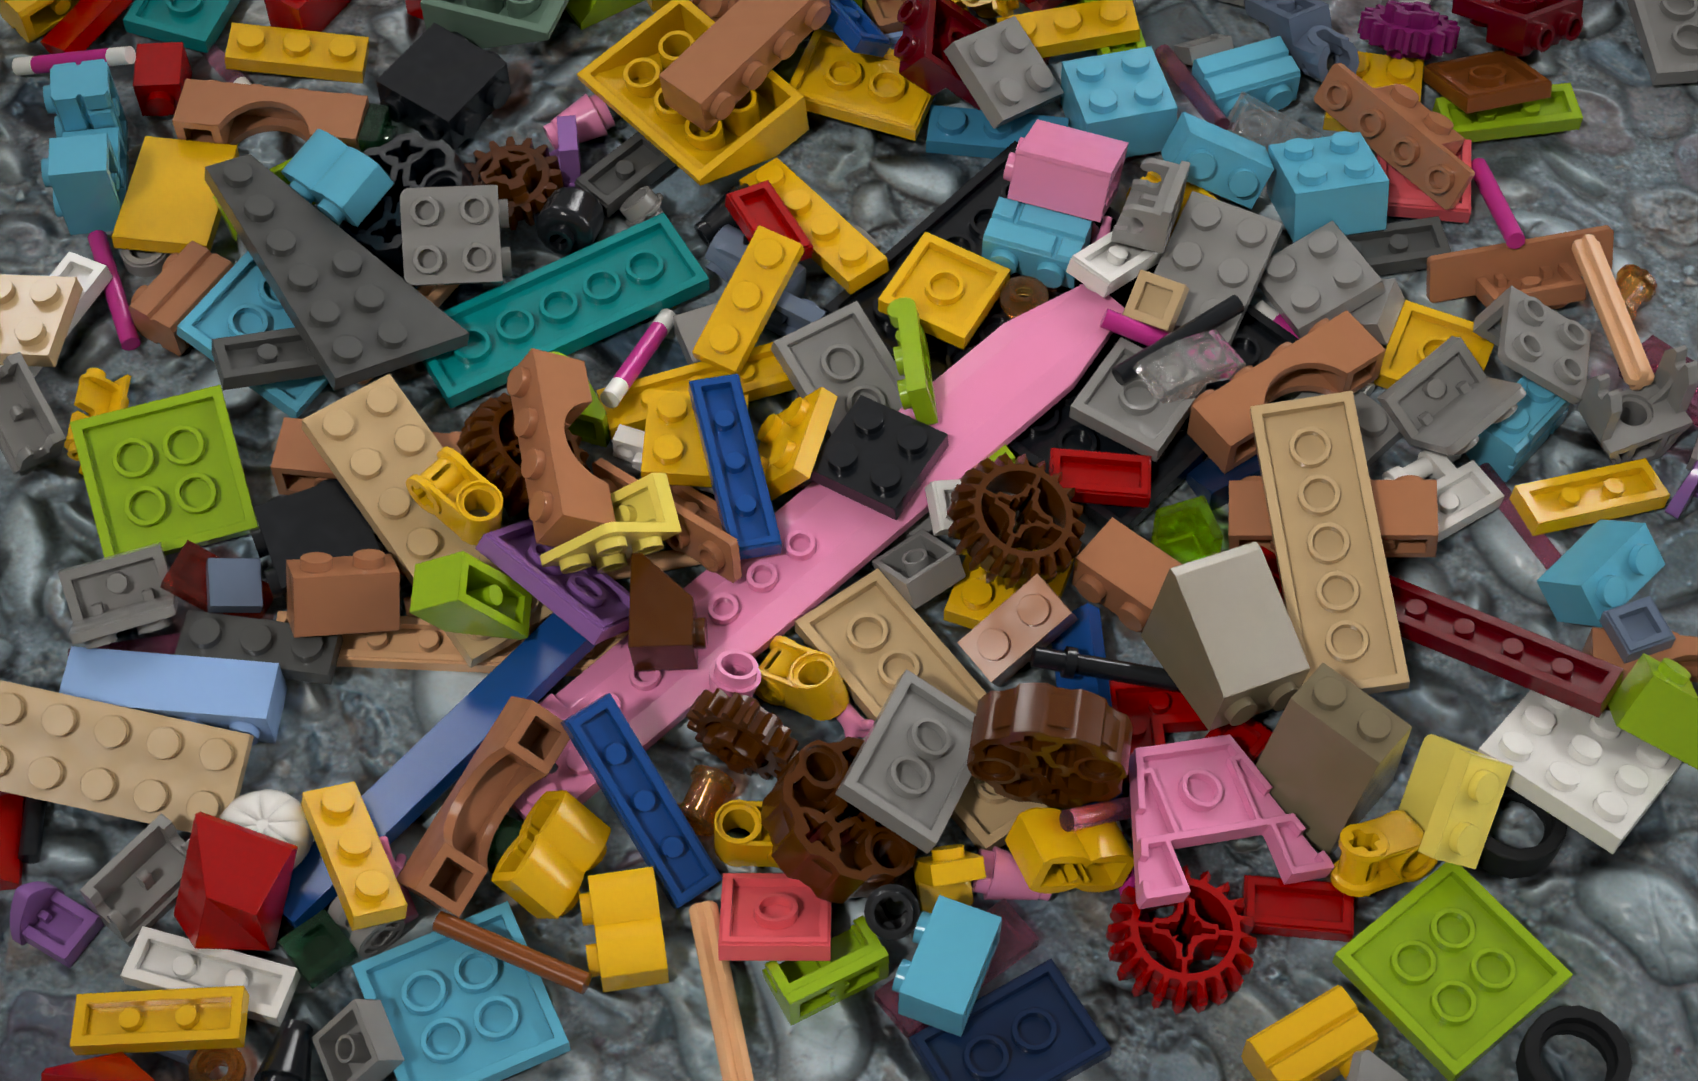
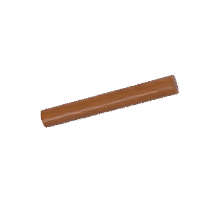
M440 911L434 920L432 927L434 932L575 992L584 994L590 984L591 973L447 912Z

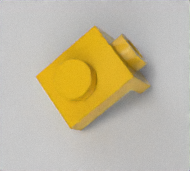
M963 844L935 847L931 849L932 856L914 859L913 870L921 912L932 913L939 895L971 906L974 902L971 881L986 878L983 856L965 851Z

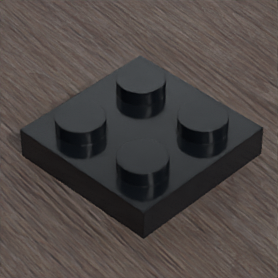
M860 395L818 453L809 480L897 520L949 446L948 434Z

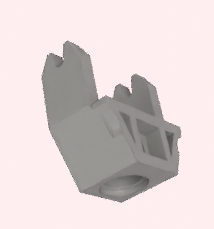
M1686 345L1665 350L1654 375L1653 383L1644 386L1639 391H1634L1630 388L1624 391L1622 389L1609 391L1611 377L1608 373L1587 380L1581 396L1582 400L1579 402L1577 409L1588 429L1613 465L1643 458L1650 462L1662 457L1676 442L1677 438L1692 425L1693 421L1686 411L1698 387V362L1695 360L1686 364L1688 350Z

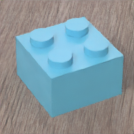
M1152 46L1062 62L1061 88L1064 93L1061 95L1060 103L1066 118H1069L1070 128L1129 142L1125 158L1160 152L1177 123L1178 107Z
M1341 131L1327 137L1313 139L1293 138L1285 143L1268 146V154L1274 171L1267 181V194L1293 243L1332 220L1344 235L1386 229L1390 180L1361 132Z

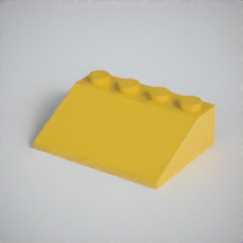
M671 0L577 73L578 80L700 186L776 157L809 130L804 96L773 70L767 74L764 82L757 89L750 90L735 104L733 111L727 118L719 120L707 132L666 105L659 75L715 23L691 1Z

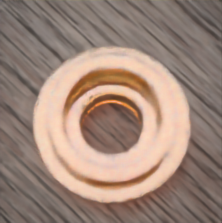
M1018 276L1005 282L1000 290L999 300L1006 315L1013 319L1047 302L1049 295L1045 285L1038 279L1029 276Z
M237 1048L198 1050L192 1058L188 1069V1076L190 1081H244L247 1067L241 1052ZM218 1066L228 1067L227 1074L217 1080L209 1078L214 1068Z

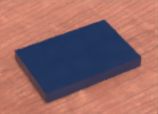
M1052 959L977 999L961 1037L929 1026L909 1037L908 1043L931 1081H1067L1108 1058L1112 1050Z

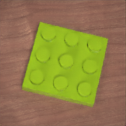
M221 385L70 422L104 558L161 542L166 556L251 534L250 529L258 527Z
M1448 862L1440 866L1337 951L1332 961L1448 1081H1456L1564 988L1573 976L1462 866Z

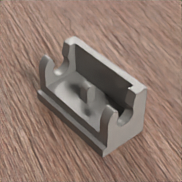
M1156 158L1143 160L1140 168L1147 172H1156L1160 175L1162 181L1152 183L1142 179L1133 180L1118 222L1114 226L1111 241L1163 254L1183 203L1191 163L1181 160V163L1177 164Z
M21 352L7 356L3 361L4 365L0 367V449L14 475L60 456L66 440Z
M162 813L80 889L90 910L99 915L104 925L129 947L136 942L142 926L151 928L177 901L190 839L185 842L178 835L173 823Z

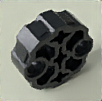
M419 133L396 135L390 142L380 147L368 148L363 152L382 167L394 184L358 227L344 220L339 226L399 276H404L400 213L401 192L406 188L473 186L474 178L449 144L443 140L431 141L424 139Z

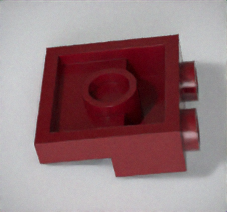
M906 0L901 5L897 14V20L903 24V35L897 41L894 48V56L900 59L899 74L932 96L947 88L957 97L962 98L980 110V107L949 61L944 50L952 42L989 26L951 0Z
M1453 0L1452 13L1469 18V22L1475 26L1487 27V43L1504 48V53L1508 55L1522 57L1530 55L1533 50L1545 52L1550 46L1559 44L1562 39L1568 41L1575 40L1583 27L1582 9L1584 0Z

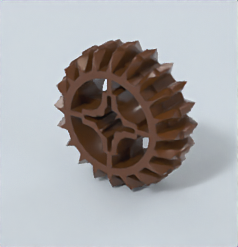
M502 393L499 397H490L486 402H482L464 422V427L461 429L462 433L460 434L457 446L461 450V455L470 466L500 490L503 497V507L506 508L509 518L520 514L526 520L530 518L528 513L529 499L525 478L521 473L522 459L518 436L514 432L515 419L511 396ZM568 428L565 430V435L571 451L578 461L591 472L585 463L589 454L579 448L582 437L573 435Z
M1006 452L998 456L995 462L987 457L985 460L980 461L976 468L967 470L960 480L961 484H957L951 493L950 501L952 503L947 509L946 518L953 523L948 529V537L961 540L956 547V555L969 554L972 558L969 563V571L976 570L979 567L987 571L986 584L993 582L999 576L1002 577L1007 590L1013 588L1018 581L1023 586L1037 573L1048 584L1054 580L1057 574L1064 573L1072 564V558H1075L1081 549L1082 542L1079 539L1085 533L1086 524L1078 519L1083 514L1084 506L1070 502L1075 496L1076 488H1063L1059 484L1062 480V472L1053 474V476L1046 473L1045 460L1038 462L1033 467L1029 465L1026 453L1018 456L1014 463ZM1018 510L1019 514L1015 521L1014 519L1016 517V511ZM1017 522L1016 531L1013 533V528ZM1022 547L1030 551H1023L1015 548Z

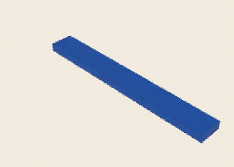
M553 612L361 796L378 836L388 837L390 845L462 775L511 696L533 700L537 703L596 645L590 643ZM315 841L312 843L307 856L292 871L282 916L299 932L338 896Z

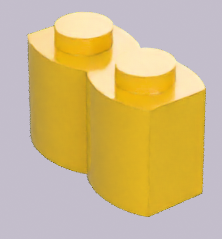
M546 791L528 813L520 829L519 836L511 843L499 860L491 881L537 919H558L572 910L578 902L579 888L585 872L592 870L603 860L607 852L606 843L610 836L611 828L568 791Z
M1078 807L1066 813L1055 808H1030L1018 814L1005 838V842L1029 889L1038 893H1060L1074 888L1085 892L1114 890L1122 887L1134 867V856L1111 812L1103 808Z
M653 866L589 875L590 892L580 893L579 900L583 927L594 925L596 943L585 944L589 973L592 974V977L601 976L603 992L669 983Z

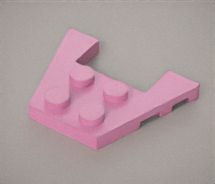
M1230 734L1135 748L1129 757L1136 903L1139 909L1184 902L1191 892L1174 849L1262 835L1284 885L1326 878L1334 869V864L1326 852L1323 850L1317 853L1303 836L1306 828L1294 813L1286 814L1269 794L1273 787Z

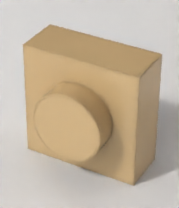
M1140 269L1122 315L1166 333H1171L1189 288L1185 284Z

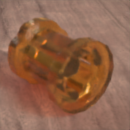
M1627 264L1617 272L1615 281L1631 320L1634 322L1637 317L1636 310L1643 302L1650 301L1655 296L1657 283L1647 270L1634 264Z
M701 764L696 765L690 773L692 783L682 803L677 804L695 834L712 836L714 834L716 812L723 805L726 798H731L734 795L737 787L734 784V780L726 773L717 768Z

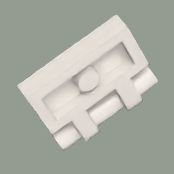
M1425 449L1418 454L1416 461L1403 468L1395 466L1384 472L1382 480H1395L1405 475H1415L1423 479L1429 477L1437 480L1438 542L1501 507L1505 495L1474 460L1456 468L1453 462L1460 459L1461 454L1445 455Z

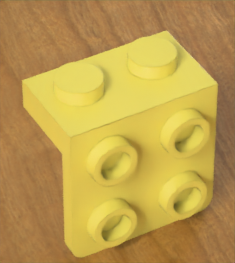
M651 473L611 493L616 522L602 524L541 554L539 557L542 567L560 566L561 573L568 574L596 566L598 573H608L626 567L628 565L626 559L631 557V553L647 555L663 549L664 540L682 532L667 474Z
M1427 735L1420 747L1398 809L1405 811L1425 832L1418 852L1436 860L1476 869L1513 766L1441 736Z

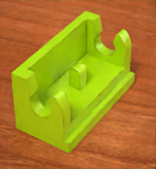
M863 915L853 920L854 925L850 926L849 930L831 938V961H785L781 964H778L777 961H769L764 964L765 969L762 970L763 977L790 1026L889 977V954L885 947L882 946L876 934L869 928Z

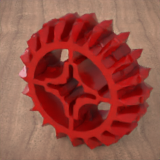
M1188 865L1181 867L1191 890L1184 902L1139 909L1136 903L1135 888L1128 885L1120 896L1122 903L1114 904L1112 907L1110 918L1114 923L1109 924L1106 931L1107 940L1114 943L1110 946L1108 952L1109 961L1122 963L1117 971L1118 981L1134 978L1136 981L1131 991L1133 996H1140L1146 990L1152 993L1151 1005L1153 1009L1159 1008L1164 999L1171 1000L1175 1015L1183 1011L1186 1001H1189L1194 1010L1199 1014L1205 1010L1208 999L1219 1006L1225 1002L1228 996L1227 991L1238 992L1244 982L1242 975L1249 974L1254 964L1253 958L1249 955L1254 954L1257 948V938L1249 935L1255 925L1254 917L1240 915L1245 907L1244 898L1228 900L1227 895L1230 891L1229 881L1215 888L1209 884L1211 880L1209 870L1203 872L1198 880L1191 878ZM1174 906L1172 915L1166 918L1154 917L1152 922L1139 921L1146 913L1159 908ZM1197 913H1199V914H1201L1202 916H1204V917H1205L1207 920H1209L1211 923L1205 922L1203 919H1201V918L1199 917V915H1198ZM1179 923L1181 924L1180 935L1186 938L1185 943L1190 942L1186 947L1184 955H1182V943L1176 941L1178 935H1175ZM1147 950L1157 952L1156 956L1164 961L1167 968L1155 961ZM1210 956L1223 957L1217 965L1208 970L1189 973L1191 963L1194 961H1209Z

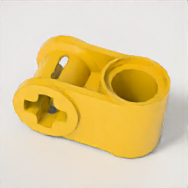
M446 446L440 449L437 453V460L420 475L412 474L405 482L410 495L421 508L435 515L456 533L461 540L470 545L477 546L483 534L501 528L503 512L502 493L494 484L490 483L471 467L467 460L453 448ZM481 509L489 514L483 517H476L468 512Z
M775 636L769 644V654L758 667L761 672V682L754 694L771 705L786 707L807 715L814 720L825 721L839 716L849 703V693L832 657L825 652L800 645L787 637Z
M731 800L723 804L716 812L714 819V849L718 858L725 864L734 867L779 868L771 856L773 845L769 833L761 824L763 801ZM741 828L748 831L750 835L737 839L730 837L726 833L731 829Z
M1395 810L1369 821L1350 824L1342 829L1338 839L1341 855L1340 859L1334 863V869L1330 872V881L1341 893L1353 897H1366L1377 891L1405 882H1415L1431 872L1438 860L1418 852L1425 832L1405 811Z

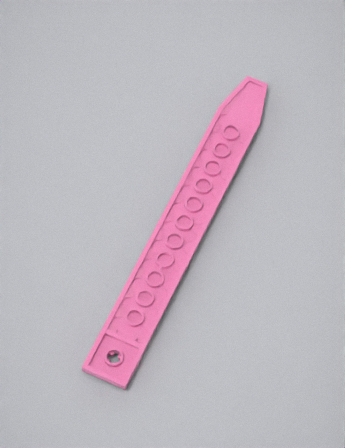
M1081 284L1003 323L933 381L938 423L929 426L948 434L949 446L897 520L813 481L774 513L782 541L780 554L740 560L742 578L734 583L716 572L713 573L706 569L683 588L694 598L697 617H706L708 646L707 649H698V669L635 671L628 648V634L557 694L553 695L551 693L539 705L564 721L603 695L610 693L645 751L648 750L686 717L699 695L701 696L704 690L710 691L709 667L722 652L741 650L749 653L754 658L758 657L769 647L775 636L784 635L795 625V620L817 607L929 512L925 487L930 482L961 479L967 470L976 468L980 461L985 460L987 457L989 458L1005 444L1007 446L1070 393L1114 333L1100 327L1105 311L1108 308L1123 314L1125 308L1110 295L1103 298ZM902 407L898 410V412L916 419L912 408L904 410ZM571 739L555 762L558 769L552 774L549 772L546 777L533 783L511 806L523 820H525L534 804L546 791L566 790L584 804L600 790L599 785Z

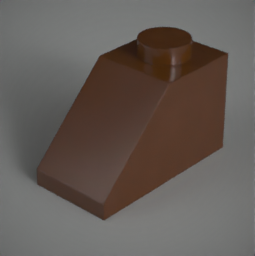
M631 553L628 648L634 670L698 669V649H707L708 646L706 617H697L694 598L642 553Z

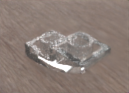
M1243 91L1222 126L1225 130L1265 146L1267 152L1269 145L1285 143L1293 138L1313 139L1326 137Z
M1215 329L1171 343L1139 360L1133 369L1146 383L1148 391L1154 397L1160 399L1163 404L1195 398L1205 384L1232 379L1239 370L1245 367L1246 363Z

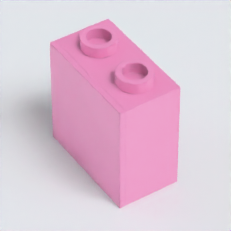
M1037 119L1026 137H1020L1015 153L1010 152L1003 175V180L1010 182L1007 199L1101 222L1118 191L1129 142Z

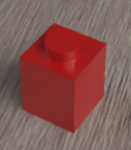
M184 43L137 44L133 89L142 116L174 115L186 78L192 79V70Z

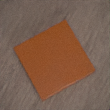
M1503 50L1431 63L1424 66L1423 81L1466 114L1551 97L1552 82L1516 56L1504 53Z

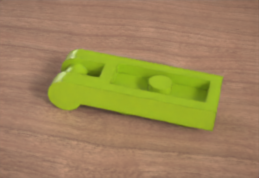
M906 297L898 298L888 305L887 314L891 325L898 328L895 334L898 346L893 347V353L899 375H905V379L897 380L900 400L904 410L913 409L916 420L926 425L938 423L927 338L922 325H920L919 313L914 300Z

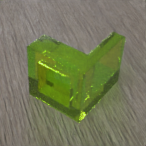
M1204 495L1156 510L1151 543L1181 564L1221 552L1223 534Z

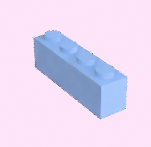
M71 646L59 693L250 734L254 736L253 746L258 742L276 743L288 688L279 663L101 648L86 649V647Z

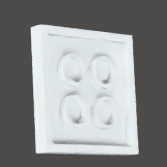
M1532 690L1527 693L1478 750L1482 754L1513 766L1506 786L1611 854L1615 853L1682 764V761L1617 727L1610 710L1605 709L1598 718Z

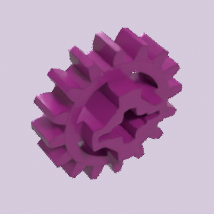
M1391 0L1386 3V6L1378 4L1375 8L1365 7V11H1361L1357 33L1360 34V39L1369 40V45H1375L1386 50L1387 56L1397 59L1418 58L1427 60L1431 58L1432 54L1442 56L1443 52L1453 53V49L1457 47L1460 27L1457 26V21L1448 20L1447 15H1440V13L1431 10L1430 4L1419 1L1412 3Z

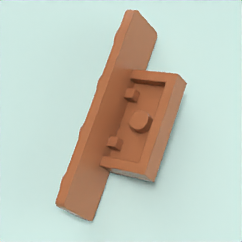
M1343 63L1333 64L1315 94L1314 102L1350 132H1361L1368 146L1443 209H1453L1475 175L1474 170L1455 155L1465 141V138L1453 129V123L1446 116L1426 108L1418 101V94L1405 85L1395 84L1372 88Z
M1608 225L1525 239L1523 246L1518 249H1511L1506 243L1429 256L1427 258L1426 296L1430 302L1436 303L1476 295L1487 308L1512 285L1523 293L1539 299L1551 309L1562 308L1568 303L1586 300V284L1572 252V243L1574 240L1582 239L1585 234L1594 235L1596 240L1600 242L1610 269H1612L1614 231Z
M599 458L592 463L593 475L608 483L610 494L638 480L603 458ZM670 485L682 532L664 541L672 549L683 552L701 563L708 571L716 572L732 583L742 578L738 541L735 537L723 531L716 501L691 486Z

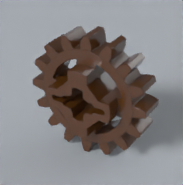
M513 136L507 138L506 146L499 147L495 141H490V151L486 154L475 150L473 155L476 164L464 163L474 178L473 186H498V199H508L509 227L511 231L516 230L518 221L525 220L529 226L535 225L534 215L540 213L547 199L555 190L564 187L557 156H550L548 146L545 144L534 149L532 138L527 137L521 145H516Z
M716 688L714 693L706 689L702 692L701 696L697 697L686 715V718L690 720L687 724L688 729L697 733L695 740L702 743L706 752L717 756L726 763L729 770L744 775L746 773L751 776L753 771H755L764 780H769L771 775L777 778V775L799 752L796 750L799 742L789 737L792 730L789 727L783 726V722L777 715L769 713L762 708L757 699L747 695H740L734 692L732 697H729L719 688Z

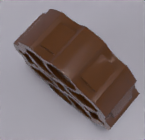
M1019 683L1015 688L1008 690L990 691L978 700L976 716H974L967 767L974 778L993 787L995 793L1018 802H1035L1051 808H1078L1083 804L1095 801L1107 802L1121 793L1123 779L1127 777L1133 726L1126 714L1113 709L1108 705L1106 698L1083 689L1071 690L1055 687L1049 683Z
M849 736L841 742L827 743L816 740L803 747L777 775V782L773 790L764 798L761 810V824L769 833L773 845L771 856L788 878L800 880L810 887L817 898L843 904L849 898H868L875 889L883 885L895 884L914 865V857L918 850V847L835 794L864 742L862 739Z

